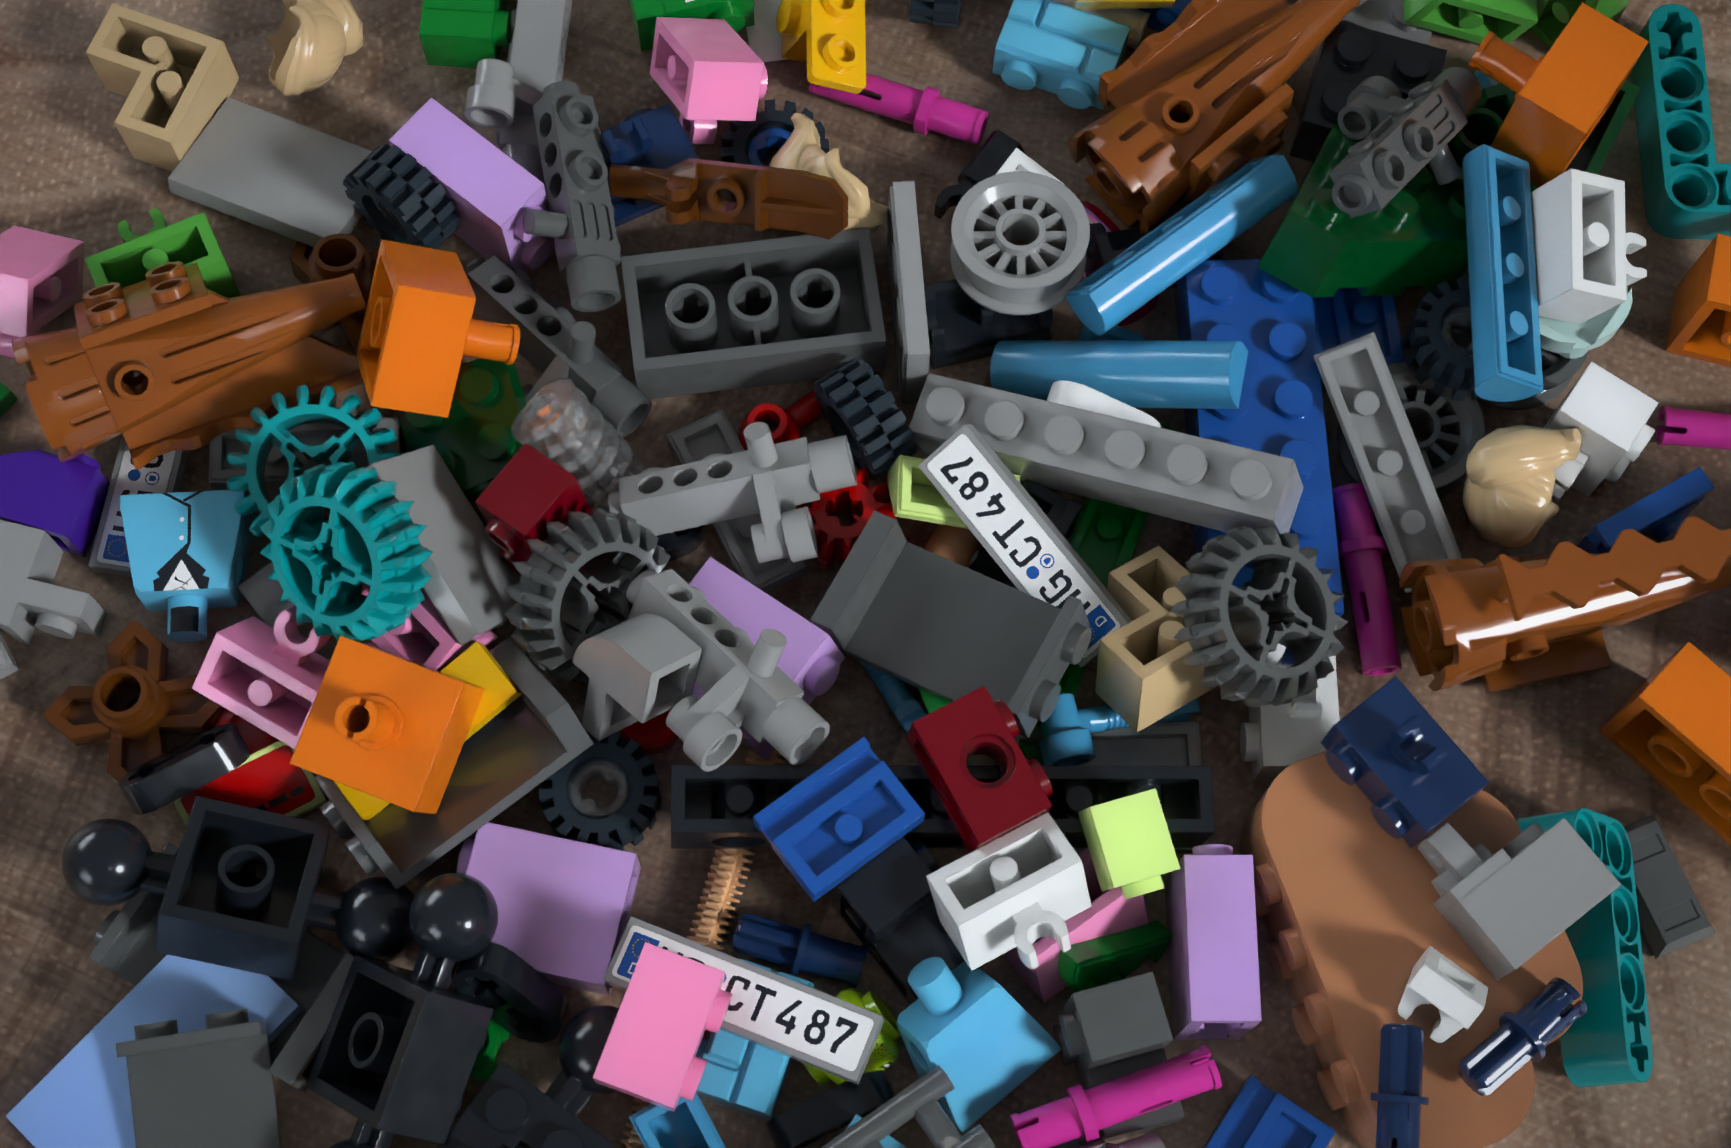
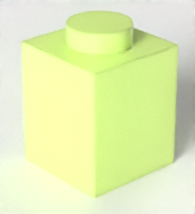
M1156 788L1091 806L1078 812L1101 891L1121 886L1124 899L1133 898L1163 889L1164 884L1161 874L1180 869Z

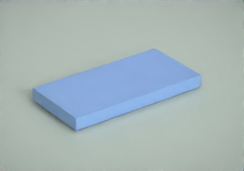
M167 954L6 1117L35 1148H136L126 1056L117 1058L116 1043L135 1040L134 1026L177 1020L178 1033L206 1029L205 1015L248 1008L249 1022L267 1020L269 1043L271 1044L304 1008L272 976Z

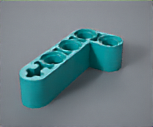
M1677 4L1662 5L1653 11L1639 36L1649 42L1631 70L1632 83L1641 87L1634 101L1646 218L1652 229L1666 238L1713 240L1717 234L1731 236V163H1717L1701 25L1698 17L1690 9ZM1671 144L1676 145V146L1679 147L1682 151H1679V150L1675 149L1674 147L1671 146ZM1675 197L1685 200L1689 206L1682 204Z
M1587 808L1519 818L1517 823L1522 832L1535 822L1546 832L1565 818L1621 883L1618 888L1565 930L1580 965L1583 979L1582 1001L1587 1005L1586 1014L1574 1021L1570 1028L1560 1037L1561 1053L1566 1074L1571 1083L1578 1088L1646 1082L1652 1073L1653 1052L1633 856L1627 832L1616 819Z

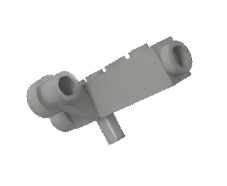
M518 0L517 10L513 9L511 14L513 41L509 43L507 62L498 59L480 60L477 63L475 84L467 90L464 111L466 119L482 127L496 128V142L500 146L501 151L543 182L544 187L545 181L533 106L543 96V89L546 86L563 79L572 0Z
M754 422L749 424L743 432L748 450L727 455L721 453L711 454L700 461L668 468L652 467L640 474L619 478V492L610 493L608 501L610 512L616 514L621 512L636 519L637 524L650 529L655 536L760 514L762 523L751 525L752 540L758 562L763 563L790 557L792 563L818 557L817 540L808 507L796 509V505L821 500L820 493L856 486L857 479L846 435L808 443L807 438L804 437L774 444L769 426L764 422Z
M673 569L657 573L655 570H646L631 582L626 592V598L633 604L629 619L644 613L661 616L674 624L702 648L695 682L706 693L700 699L691 695L680 700L669 712L666 718V725L684 742V753L703 771L709 772L717 769L735 753L742 740V731L739 729L741 726L759 743L767 740L793 765L806 761L819 750L828 737L830 725L802 699L805 692L777 667L787 643L782 633L774 629H764L756 645H754L744 630L734 627L707 602L701 590L690 586Z

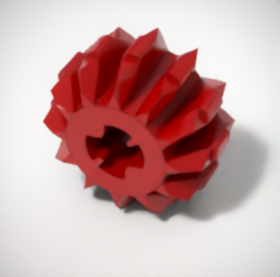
M865 467L856 473V486L820 493L821 500L796 505V509L808 507L818 551H820L818 566L823 571L832 566L835 558L843 559L844 563L874 510L896 520L898 519V517H894L892 504L885 503L889 498L888 486L886 483H880L868 487L870 473ZM841 512L848 513L853 525L840 526L836 514Z

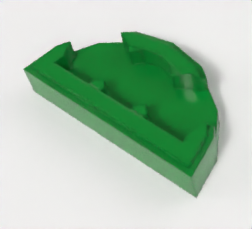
M1157 920L1146 925L1072 944L1070 950L1066 952L1060 951L1057 964L1060 978L1069 989L1075 992L1126 979L1125 977L1136 970L1148 956L1157 963L1171 942L1172 934Z

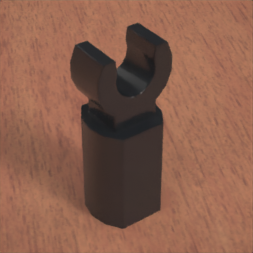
M1000 130L993 131L958 176V185L948 186L937 196L934 216L941 219L950 207L958 205L961 198L970 188L980 181L995 175L1016 147L1024 153L1021 144Z

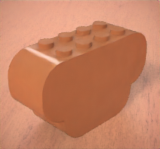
M1327 751L1291 764L1274 779L1247 816L1241 830L1239 853L1240 855H1253L1256 919L1263 918L1272 941L1266 944L1267 956L1272 970L1280 982L1288 981L1297 1003L1296 1006L1291 1008L1297 1033L1306 1046L1313 1044L1323 1070L1317 1072V1080L1326 1104L1332 1111L1339 1109L1348 1132L1360 1148H1376L1378 1101L1371 1100V1093H1378L1381 1029L1383 1025L1390 1023L1415 1025L1421 1027L1424 1032L1421 1097L1429 1098L1428 1105H1421L1419 1148H1483L1504 1139L1522 1123L1531 1107L1535 1090V1073L1532 1061L1526 1062L1487 1096L1476 1094L1462 1080L1459 1075L1460 1061L1500 1027L1498 1020L1505 1012L1515 1014L1542 991L1554 977L1565 980L1581 995L1571 1004L1574 1005L1579 1000L1582 1001L1583 979L1580 965L1564 930L1519 968L1496 981L1432 904L1440 898L1431 884V881L1438 877V874L1417 847L1425 838L1448 822L1472 849L1482 843L1494 855L1522 833L1517 821L1498 799L1481 790L1411 848L1402 837L1399 839L1393 838L1378 824L1371 811L1373 803L1355 783L1348 785L1334 773L1325 757ZM1429 945L1488 987L1485 1008L1468 1030L1463 1027L1442 1043H1437L1430 1038L1433 1026L1441 1018L1439 1009L1433 1004L1417 1006L1406 1020L1398 1014V1006L1413 966ZM1568 1026L1563 1032H1561V1033H1560L1556 1038H1554L1553 1041H1551L1549 1044H1551L1552 1042H1554L1555 1040H1557L1559 1037H1561V1036L1570 1028V1026Z

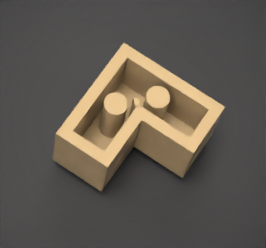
M115 3L111 4L85 52L105 89L127 97L114 124L133 158L173 172L226 99L230 98L239 80L238 73L222 40Z
M1160 546L1109 572L1107 590L1132 621L1099 639L1095 693L1137 733L1215 688L1200 685L1204 670L1203 665L1193 667L1184 664L1192 651L1189 641L1184 642L1174 639L1178 631L1185 628L1184 618L1170 610L1176 603L1186 600L1174 584L1181 577L1189 575L1190 572Z

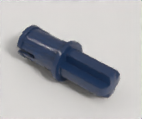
M748 913L740 916L732 939V949L735 952L792 968L790 973L792 976L797 977L798 972L802 971L847 984L854 989L858 985L868 947L864 945L858 946L810 932L811 925L805 923L803 929H799Z
M1554 977L1542 991L1515 1014L1505 1012L1500 1016L1498 1020L1500 1027L1460 1061L1459 1075L1462 1080L1476 1094L1487 1096L1529 1060L1533 1062L1541 1061L1546 1055L1545 1047L1574 1021L1586 1014L1587 1005L1584 1001L1579 1000L1576 1004H1571L1581 995L1571 984L1559 977Z
M1390 1023L1383 1025L1381 1029L1378 1093H1371V1100L1378 1101L1376 1148L1420 1147L1421 1105H1428L1429 1098L1421 1097L1424 1032L1421 1027Z

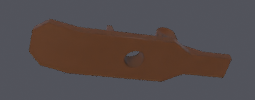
M687 158L665 170L611 164L609 167L611 196L648 200L666 206L667 222L675 225L687 224L691 220L697 223L699 220L755 226V231H763L767 228L799 231L828 240L848 226V196L836 180L803 170ZM719 189H728L733 192L737 202L731 203L724 200L720 195Z

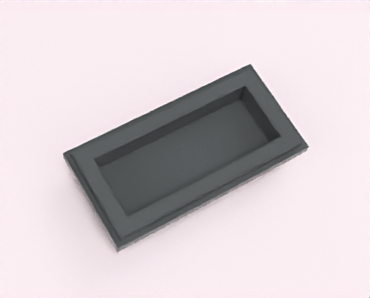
M1655 814L1623 826L1629 837L1632 849L1640 930L1655 959L1716 934Z

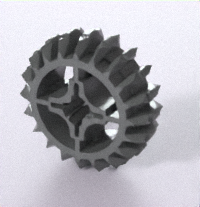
M592 507L587 514L581 511H568L565 525L558 521L546 522L547 539L544 541L539 539L527 540L533 552L527 562H512L517 571L522 574L520 582L505 588L510 597L518 601L504 613L509 618L510 623L517 626L511 636L517 645L526 650L525 655L537 667L543 670L547 669V673L559 680L570 682L573 679L580 684H588L589 677L572 663L577 647L586 639L628 620L633 604L626 598V592L631 582L646 570H655L657 573L668 570L664 567L671 557L665 552L663 547L657 545L658 537L650 529L637 524L636 519L621 512L616 514L603 508L595 509Z
M1243 526L1228 531L1225 536L1220 535L1208 540L1202 546L1203 552L1194 554L1190 560L1185 562L1190 574L1181 577L1174 584L1186 598V600L1176 603L1170 610L1184 618L1185 628L1179 630L1174 639L1184 642L1189 641L1192 648L1184 664L1193 667L1203 665L1204 670L1200 685H1207L1209 687L1220 685L1221 699L1229 701L1242 699L1244 706L1254 708L1268 704L1279 706L1291 703L1292 699L1299 696L1308 695L1318 688L1317 679L1325 678L1329 673L1335 671L1329 657L1337 655L1338 652L1345 648L1334 636V631L1340 630L1348 623L1347 620L1335 614L1334 605L1343 598L1344 594L1331 592L1327 584L1334 569L1325 567L1318 569L1315 566L1318 548L1304 547L1299 549L1298 533L1289 534L1285 532L1278 535L1275 526H1260L1254 529ZM1243 566L1254 569L1251 581L1245 582L1243 588L1232 585L1235 576ZM1277 644L1286 647L1282 657L1274 667L1265 665L1268 653L1276 651Z

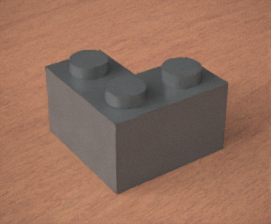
M1153 972L1072 993L1059 1013L1060 1024L1053 1026L1055 1041L1061 1047L1059 1051L1061 1061L1064 1066L1074 1063L1079 1083L1084 1090L1166 1061L1167 1057L1164 1049L1174 1040ZM1178 1101L1099 1130L1100 1138L1096 1140H1104L1106 1143L1176 1124L1185 1117L1181 1102Z

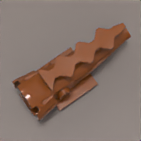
M1192 0L1175 22L1164 31L1151 34L1145 38L1126 62L1117 69L1100 75L1098 100L1106 108L1112 104L1116 109L1081 129L1069 139V148L1075 163L1086 157L1093 169V173L1085 178L1091 189L1104 205L1128 227H1131L1140 220L1139 233L1146 234L1158 225V222L1185 192L1184 205L1187 206L1251 159L1275 155L1284 144L1282 136L1285 127L1290 122L1288 114L1294 95L1293 89L1285 82L1342 19L1360 4V0H1298L1288 7L1287 0Z
M175 261L149 270L145 274L147 279L145 281L124 288L118 282L107 283L84 293L82 296L84 301L74 304L77 327L24 336L12 340V349L17 365L26 363L31 376L27 377L28 382L24 383V386L52 450L57 449L58 460L63 463L74 459L104 442L123 434L130 450L131 460L135 469L138 470L160 455L171 451L201 448L218 435L233 429L260 427L253 420L250 412L255 407H258L270 419L276 416L279 412L273 405L271 397L278 392L284 396L290 408L298 406L296 397L298 386L306 385L311 392L313 404H319L321 391L326 385L333 386L336 394L341 391L364 383L355 354L319 339L312 334L355 312L366 309V304L354 273L327 280L227 298L206 288L197 263L184 267L181 261Z
M1697 516L1685 518L1681 522L1671 541L1656 543L1631 528L1622 530L1610 550L1601 554H1589L1566 541L1558 543L1553 551L1525 557L1501 554L1496 560L1487 564L1481 563L1476 558L1426 560L1408 563L1402 569L1399 590L1412 588V606L1400 608L1402 627L1412 662L1420 676L1433 674L1435 679L1428 685L1433 691L1448 689L1454 685L1481 676L1486 694L1609 669L1612 663L1601 632L1602 629L1622 625L1731 586V529L1719 530Z

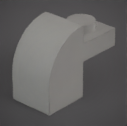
M0 520V629L14 640L26 645L30 644L35 628L66 639H73L76 631L99 637L107 612L89 593L52 584L64 553L60 546L45 530Z
M650 613L637 615L583 641L577 647L572 661L589 677L582 720L583 728L600 741L637 721L644 723L672 709L683 698L693 695L702 648L670 621Z

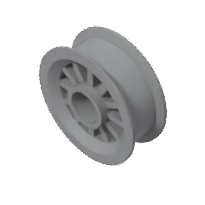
M1014 171L988 177L970 188L961 198L954 211L951 224L952 243L950 247L952 272L959 286L971 299L992 311L1009 315H1031L1054 308L1066 300L1067 291L1081 282L1085 272L1086 251L1090 239V225L1085 208L1069 188L1055 179L1042 174ZM1023 241L1028 243V245H1014L1010 242Z

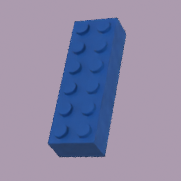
M1261 259L1205 260L1178 280L1175 290L1178 340L1242 341L1248 350V357L1239 408H1184L1186 434L1294 459L1304 488L1289 534L1298 533L1299 549L1304 547L1318 548L1315 566L1318 569L1322 567L1334 569L1327 581L1328 587L1331 592L1343 594L1321 378L1314 359V355L1318 354L1313 299L1311 296L1257 268ZM1194 524L1196 554L1203 552L1202 546L1208 540L1220 535L1225 536L1227 532ZM1243 566L1235 576L1232 585L1243 588L1245 582L1251 581L1254 569ZM1343 598L1334 605L1335 614L1340 617L1344 614Z

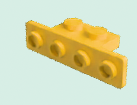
M782 0L776 17V29L779 33H782V58L802 63L807 59V80L811 84L859 94L866 87L865 0Z

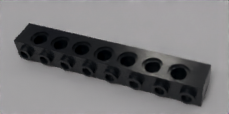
M672 765L671 849L772 848L771 843L761 831L759 832L753 824V816L824 765H720L717 769L709 772L703 771L698 765ZM887 765L925 813L924 821L903 836L906 841L910 843L917 838L926 848H966L921 765ZM967 766L970 774L978 781L991 783L1001 778L999 766ZM1042 766L1053 790V794L1048 797L1052 804L1048 813L1073 848H1088L1078 812L1091 806L1154 788L1157 790L1174 848H1193L1202 845L1215 833L1211 766Z

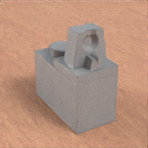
M1565 818L1546 832L1536 822L1533 823L1494 855L1482 843L1472 849L1448 822L1425 838L1417 847L1438 874V877L1431 881V884L1440 898L1432 904L1496 981L1519 968L1621 885Z

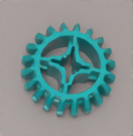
M306 385L297 387L296 397L298 406L290 408L288 401L281 393L278 392L272 395V403L279 413L271 419L263 410L255 407L250 412V415L262 427L257 435L244 428H238L235 432V437L239 441L250 446L249 453L231 452L227 455V462L230 465L246 469V475L233 476L228 479L227 488L233 492H250L249 496L239 500L234 506L236 513L240 516H246L258 510L261 512L249 527L250 532L257 537L264 535L260 527L271 517L267 504L272 501L266 490L264 474L267 458L274 445L285 455L290 468L287 479L280 487L286 485L290 479L304 474L302 470L304 464L294 455L296 450L301 452L308 460L312 459L315 463L322 464L329 459L332 465L338 462L347 463L353 457L351 452L361 442L366 449L369 465L401 455V453L395 452L382 454L381 450L392 445L397 440V436L391 428L383 429L375 434L371 433L382 418L381 413L376 408L366 411L358 419L355 416L360 409V397L350 393L345 398L340 409L336 408V390L333 386L328 385L324 386L321 391L319 404H313L311 392ZM312 422L332 423L346 429L337 438L332 436L328 441L317 446L305 445L289 432L300 425Z
M338 462L333 465L325 466L321 464L305 470L304 474L287 481L286 485L280 487V495L267 504L271 517L260 529L271 542L268 543L260 554L272 560L274 570L266 579L279 581L284 591L279 603H293L297 607L296 623L313 621L317 637L334 635L338 641L340 636H344L353 640L358 639L361 642L366 639L373 640L387 633V631L401 626L405 623V619L411 617V611L415 610L425 600L421 588H424L425 584L433 578L421 565L433 553V551L420 545L418 538L427 525L413 523L409 511L414 501H398L396 498V481L383 480L379 482L375 467H361L357 469L353 462ZM329 508V520L323 521L325 509ZM364 583L371 586L368 596L361 594L362 584Z

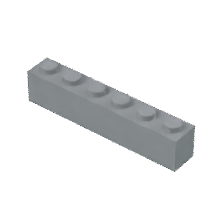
M928 373L909 425L913 432L914 440L927 457L962 426L972 424L1012 474L1020 475V481L1032 480L1047 488L1223 532L1243 526L1246 528L1252 527L1253 529L1260 526H1275L1278 535L1285 532L1289 533L1304 488L1294 459Z

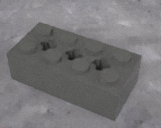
M869 228L843 230L829 240L809 234L621 257L637 388L649 399L821 379L855 357L862 358L864 363L867 362L872 367L873 372L885 371L886 335ZM811 306H821V308H809V307H811ZM760 313V315L749 316L748 314ZM691 320L698 321L696 323H686Z

